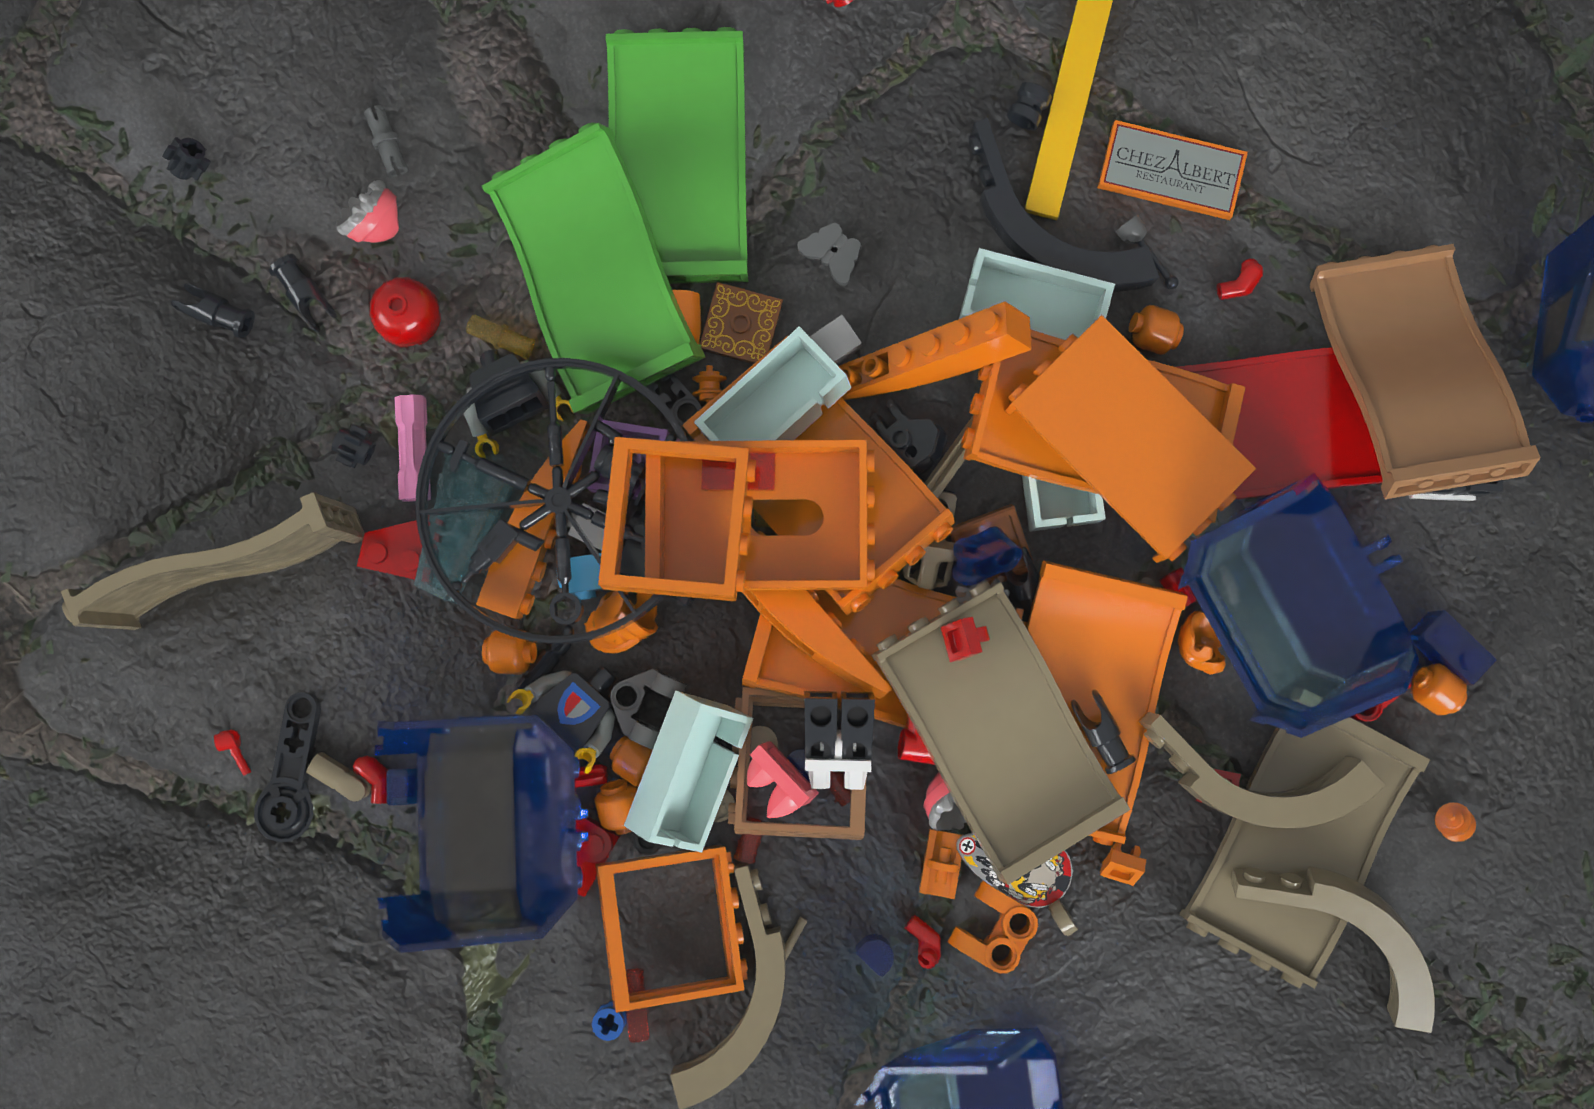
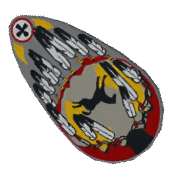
M973 832L962 835L957 840V851L973 873L990 886L1025 906L1035 908L1049 906L1058 899H1061L1071 884L1073 869L1071 859L1065 850L1007 885L996 876L992 869V864Z

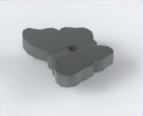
M830 223L820 228L819 233H812L808 238L798 241L797 248L804 257L821 260L823 266H829L831 276L835 282L845 286L849 283L850 274L854 269V262L858 260L861 243L855 238L847 239L842 234L839 224ZM835 248L837 252L834 253L831 249Z

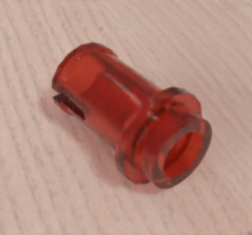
M830 771L829 790L836 798L833 800L834 803L838 802L843 807L850 802L851 789L844 787V774L842 771Z
M747 817V821L764 822L756 818ZM741 834L733 858L744 863L755 864L762 835Z

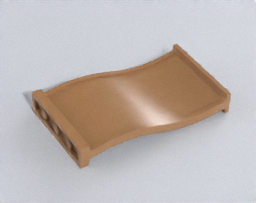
M1454 244L1430 245L1423 249L1406 252L1400 250L1375 257L1363 256L1356 260L1339 263L1327 262L1316 267L1309 286L1311 292L1315 291L1331 346L1367 424L1383 479L1381 490L1385 499L1528 476L1541 458L1536 445H1530L1524 421L1511 387L1470 311L1453 259Z

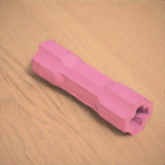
M414 394L394 397L400 469L398 472L399 500L407 502L416 501L418 474L427 449V400L424 395ZM430 482L428 489V500H431Z

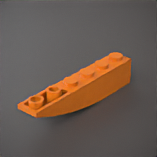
M1004 301L839 365L838 367L847 375L851 385V389L842 398L848 400L879 395L941 381L1032 350L1030 317Z
M582 419L562 440L564 466L560 467L563 470V483L591 426ZM549 457L531 480V483H536L548 490L553 488V467L550 466ZM582 465L580 466L579 471L572 484L578 481L582 471ZM527 490L526 492H524L519 501L535 500L541 498L531 494ZM541 506L515 508L508 523L519 528L521 520ZM553 512L529 529L524 530L544 540V543L537 551L517 543L500 564L494 562L489 567L476 603L477 606L522 620L523 614L528 615L535 600V596L531 594L535 581L540 582L546 570L547 563L543 562L547 548L552 550L555 545V539H557L555 513Z
M751 527V536H766L761 531L756 533ZM744 590L742 592L760 614L785 638L834 674L866 692H873L874 696L879 699L892 689L888 685V680L881 668L877 665L873 667L864 657L866 652L861 644L854 638L849 640L841 630L842 624L839 619L830 611L826 613L817 603L819 598L814 590Z

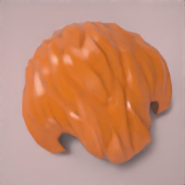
M1194 611L1180 627L1177 640L1179 652L1184 661L1191 667L1209 675L1220 673L1224 670L1226 663L1224 655L1218 649L1222 645H1228L1231 640L1232 631L1227 627L1222 632L1218 631L1210 614Z

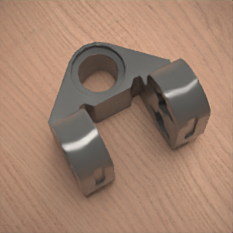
M654 668L617 683L613 687L610 697L623 734L629 736V739L653 749L661 728L632 716L638 712L646 695L645 686L672 699L675 690L684 693L688 684ZM630 686L634 688L637 693V699L633 705H623L619 701L618 691L621 687Z

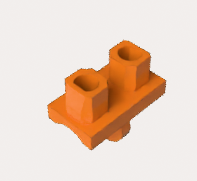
M929 829L919 893L955 899L962 859L957 851L956 843L963 834Z

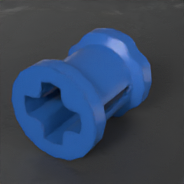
M613 1001L601 1005L593 1017V1032L601 1040L610 1041L620 1036L627 1023V1013L625 1011L616 1013ZM608 1014L615 1016L612 1027L605 1025Z

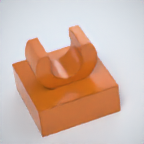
M1115 842L1110 853L1101 864L1100 876L1134 886L1145 873L1146 859L1140 858L1141 850L1139 846L1135 845L1130 854L1121 851L1122 843Z

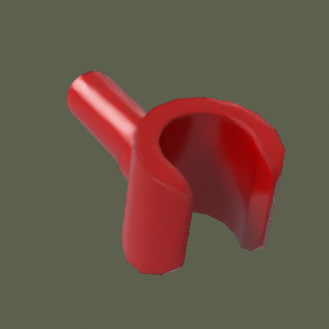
M231 729L215 734L214 744L218 751L230 749L231 755L243 776L250 773L251 770L241 753L239 733Z

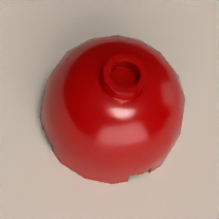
M396 277L384 282L375 290L370 301L369 316L375 330L388 343L398 347L426 343L436 333L441 322V313L439 312L436 295L424 283L409 277Z

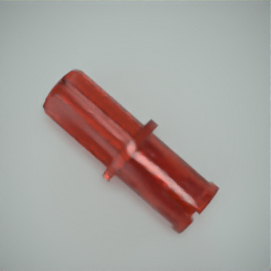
M643 968L626 970L628 993L645 991ZM647 1007L626 1011L629 1041L638 1043L648 1040Z

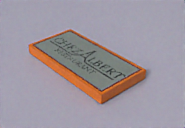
M1115 120L1112 125L1097 188L1230 220L1233 217L1248 152Z

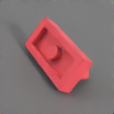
M771 741L758 745L750 754L753 759L747 771V785L749 787H763L774 781L777 783L768 801V818H778L793 813L798 808L810 803L819 794L816 789L811 788L809 781Z

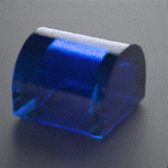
M391 768L387 771L388 805L417 804V768Z
M871 934L864 937L856 945L857 955L879 976L883 977L891 969L894 955L891 945L885 937Z

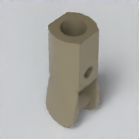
M323 752L316 754L307 768L306 773L330 788L335 789L351 801H359L371 793L370 783Z

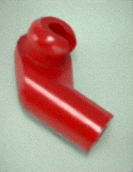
M1253 258L1243 261L1241 273L1237 280L1217 284L1219 300L1251 294L1263 277L1262 265Z
M364 756L357 758L353 763V771L371 784L370 803H388L390 780L388 769L374 757Z
M914 914L904 928L918 939L919 964L925 969H931L935 967L941 958L940 935Z

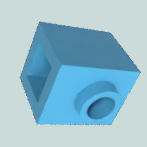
M593 554L570 557L572 578L569 582V593L578 596L581 600L596 598V591H603L598 585L599 563ZM558 580L559 588H562V585Z

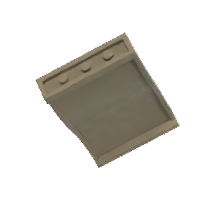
M311 493L300 498L302 510L276 527L251 539L223 548L153 559L125 568L98 581L85 590L65 589L61 591L64 599L62 609L66 618L72 622L73 626L136 630L141 628L140 616L163 601L188 589L214 581L281 570L313 558L341 541L351 544L362 542L365 533L355 507L316 493Z
M984 581L969 590L971 597L961 603H959L957 598L939 607L940 615L928 621L925 616L907 626L910 631L908 634L899 639L894 634L876 644L879 650L871 656L881 668L910 717L956 805L992 864V869L1000 881L1009 885L1131 809L1124 797L1118 794L1089 747L1039 649L1004 593L1003 589L1005 588L1002 583L990 585L988 581ZM968 617H973L976 628L986 626L990 640L980 643L983 652L964 660L950 663L941 627Z
M1293 692L1287 702L1288 708L1267 743L1245 790L1270 793L1302 787L1331 771L1345 756L1362 760L1386 786L1354 811L1340 818L1314 826L1272 828L1251 824L1233 817L1205 876L1185 909L1181 910L1179 915L1189 921L1186 928L1203 937H1206L1207 933L1210 932L1220 938L1217 943L1218 945L1237 955L1239 950L1242 949L1251 954L1249 961L1269 972L1271 966L1283 971L1280 978L1298 988H1301L1302 984L1305 983L1315 989L1318 984L1316 978L1332 953L1348 921L1318 910L1236 898L1231 883L1233 868L1245 869L1247 867H1254L1263 870L1265 873L1278 875L1293 873L1305 879L1308 866L1344 875L1364 885L1392 819L1420 772L1425 771L1430 759L1305 693Z

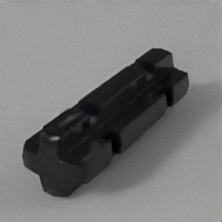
M548 643L550 647L548 649L544 648L535 662L527 669L529 673L527 675L523 674L516 683V687L524 690L525 687L540 677L548 675L560 661V655L564 656L570 649L571 643Z

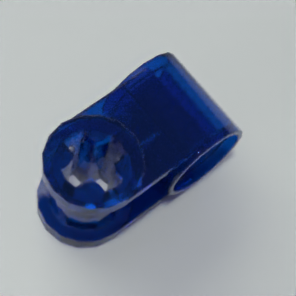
M989 527L983 532L956 541L953 554L957 558V564L953 567V577L957 582L964 585L977 584L984 579L1013 569L1021 560L1022 550L1000 527Z

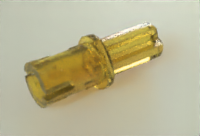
M472 315L467 323L466 332L493 344L496 350L502 348L528 360L535 347V339H530L510 330L509 326L505 323L501 326L477 315Z

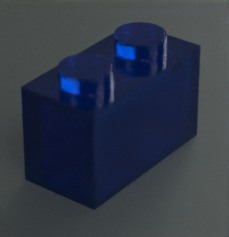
M1446 610L1428 612L1406 635L1434 664L1440 663L1448 667L1467 685H1474L1497 661Z

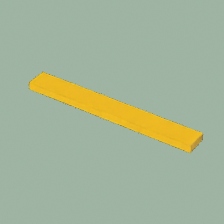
M1077 0L1024 208L1029 214L1057 220L1113 0Z

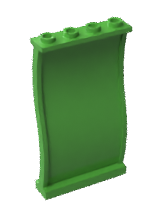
M721 27L716 31L686 28L682 32L651 29L648 33H634L631 30L621 29L613 34H606L609 128L614 133L612 138L638 193L669 284L748 282L743 31H736V29L731 27Z
M588 123L579 128L578 134L568 139H559L551 143L549 149L545 152L523 158L520 161L521 165L511 170L497 172L492 176L491 181L482 185L484 192L490 195L512 241L524 273L540 328L552 358L581 359L600 363L619 370L636 379L642 385L648 386L705 358V354L701 345L696 343L671 289L638 193L612 138L614 136L612 129L600 123ZM557 369L571 397L568 401L573 413L590 414L599 409L613 378L587 370ZM621 382L612 402L637 390Z

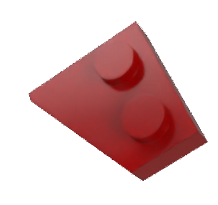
M431 516L428 517V522L435 549L442 518ZM417 520L365 532L357 567L427 582L430 565L422 548Z

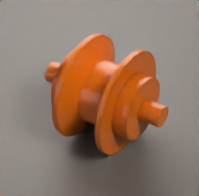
M707 365L706 371H701L698 376L692 377L693 381L699 383V390L693 392L692 395L699 397L700 401H705L707 404L723 391L720 389V383L727 380V377L720 375L718 371H713L712 365Z
M1447 803L1440 807L1435 815L1437 829L1450 841H1465L1476 830L1474 816L1467 807L1460 803Z

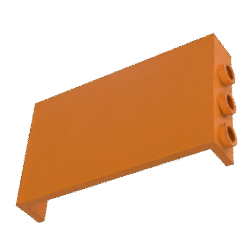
M1101 315L1079 338L1074 334L1070 335L1058 347L1062 354L1054 362L1047 358L1033 372L1037 379L1029 387L1023 382L1008 396L1012 403L1005 412L1010 416L1016 410L1157 552L1152 557L1156 563L1166 559L1173 561L1187 548L1184 541L1192 533L1198 536L1212 523L1208 517L1217 508L1223 511L1235 500L1237 496L1233 492L1256 468Z

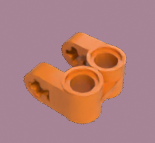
M982 880L974 896L1000 912L998 921L990 935L984 940L956 926L947 942L994 972L1000 974L1009 973L1018 966L1022 951L1028 941L1036 934L1038 919L1028 906L1023 905ZM1017 913L1025 914L1027 917L1026 925L1020 930L1011 929L1009 922L1012 916ZM1000 944L1007 945L1009 947L1008 956L1001 961L994 960L992 958L993 949Z

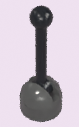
M1138 214L1115 231L1127 244H1139L1140 247L1147 245L1144 241L1146 226ZM1150 249L1155 266L1165 279V286L1168 289H1175L1179 284L1178 278L1169 274Z

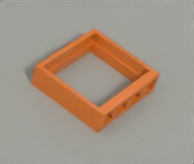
M615 437L598 585L603 590L736 601L737 592L744 591L746 570H739L741 555L748 554L749 533H743L744 518L751 519L753 496H747L748 482H755L756 460H750L749 448ZM633 453L736 462L724 584L620 575Z
M725 846L704 847L702 852L683 850L596 864L612 1000L616 1013L744 991L743 980L748 979V967L746 959H740L739 944L744 943L741 923H735L734 909L739 908V899L736 887L731 888L729 873H734V863L732 862L731 852H726ZM712 858L727 976L628 993L613 874Z

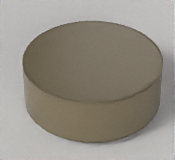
M1060 899L1049 905L1048 909L1053 919L1065 936H1070L1078 931L1077 925Z

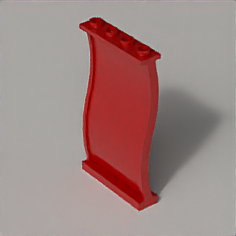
M1332 347L1207 364L1177 366V368L1224 384L1234 383L1245 387L1233 446L1256 469L1233 492L1237 496L1235 500L1383 482L1367 424Z

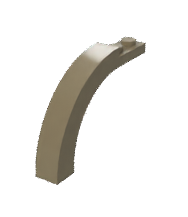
M1148 712L1139 721L1147 730L1144 736L1158 749L1163 747L1171 755L1168 759L1169 762L1179 772L1185 774L1178 781L1184 789L1204 804L1226 815L1251 824L1272 828H1300L1323 824L1359 808L1386 786L1362 760L1345 756L1331 771L1302 787L1270 793L1245 790L1220 776L1161 715Z
M750 862L736 865L734 872L755 949L756 980L754 991L741 1020L721 1043L694 1060L673 1066L670 1077L679 1109L696 1105L716 1095L736 1080L755 1060L767 1042L780 1010L786 973L783 932L781 926L767 929V925L772 924L770 911L767 903H760L757 891L763 889L758 869L752 870Z
M1308 866L1305 879L1293 873H1282L1281 875L1265 873L1263 870L1254 867H1247L1245 869L1233 868L1231 883L1236 898L1318 910L1337 916L1361 929L1379 946L1387 958L1390 971V994L1387 1010L1394 1026L1432 1033L1435 998L1428 966L1403 919L1378 894L1344 875Z

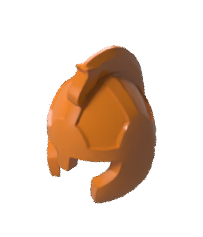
M618 591L608 592L601 598L596 611H593L587 623H584L586 632L603 628L632 613ZM637 593V602L634 605L636 609L644 604L653 594ZM657 605L627 627L607 636L590 640L591 645L599 651L611 654L620 653L634 647L640 640L648 638V636L657 631L658 626L655 622Z

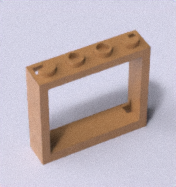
M743 687L742 698H736L735 702L736 710L752 718L753 705L805 708L804 698L762 688ZM751 723L743 747L738 748L732 745V752L739 753L738 767H734L730 778V788L737 789L736 803L729 802L728 824H734L735 834L863 840L865 832L866 781L864 789H851L849 826L747 821L749 789L747 785V771L751 754Z

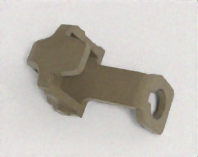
M943 491L938 498L943 499L947 503L948 509L953 513L954 517L957 496L953 492ZM945 538L938 543L933 541L924 549L926 553L921 558L920 570L909 574L911 566L909 564L903 567L904 578L913 582L919 588L932 590L935 587L946 586L951 579L953 562L958 561L959 551L958 543L948 542ZM941 562H947L944 578L941 580L937 576L939 565Z

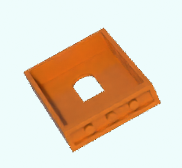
M867 440L672 441L749 448L750 460H756L755 482H748L747 496H753V500H811L817 503L823 511V523L820 529L811 535L751 536V519L744 518L743 533H749L748 554L741 555L739 570H746L744 590H868V581H875V559H867V545H875V523H867V508H874V486H867V472H874V450H867ZM646 454L645 577L724 584L736 462Z

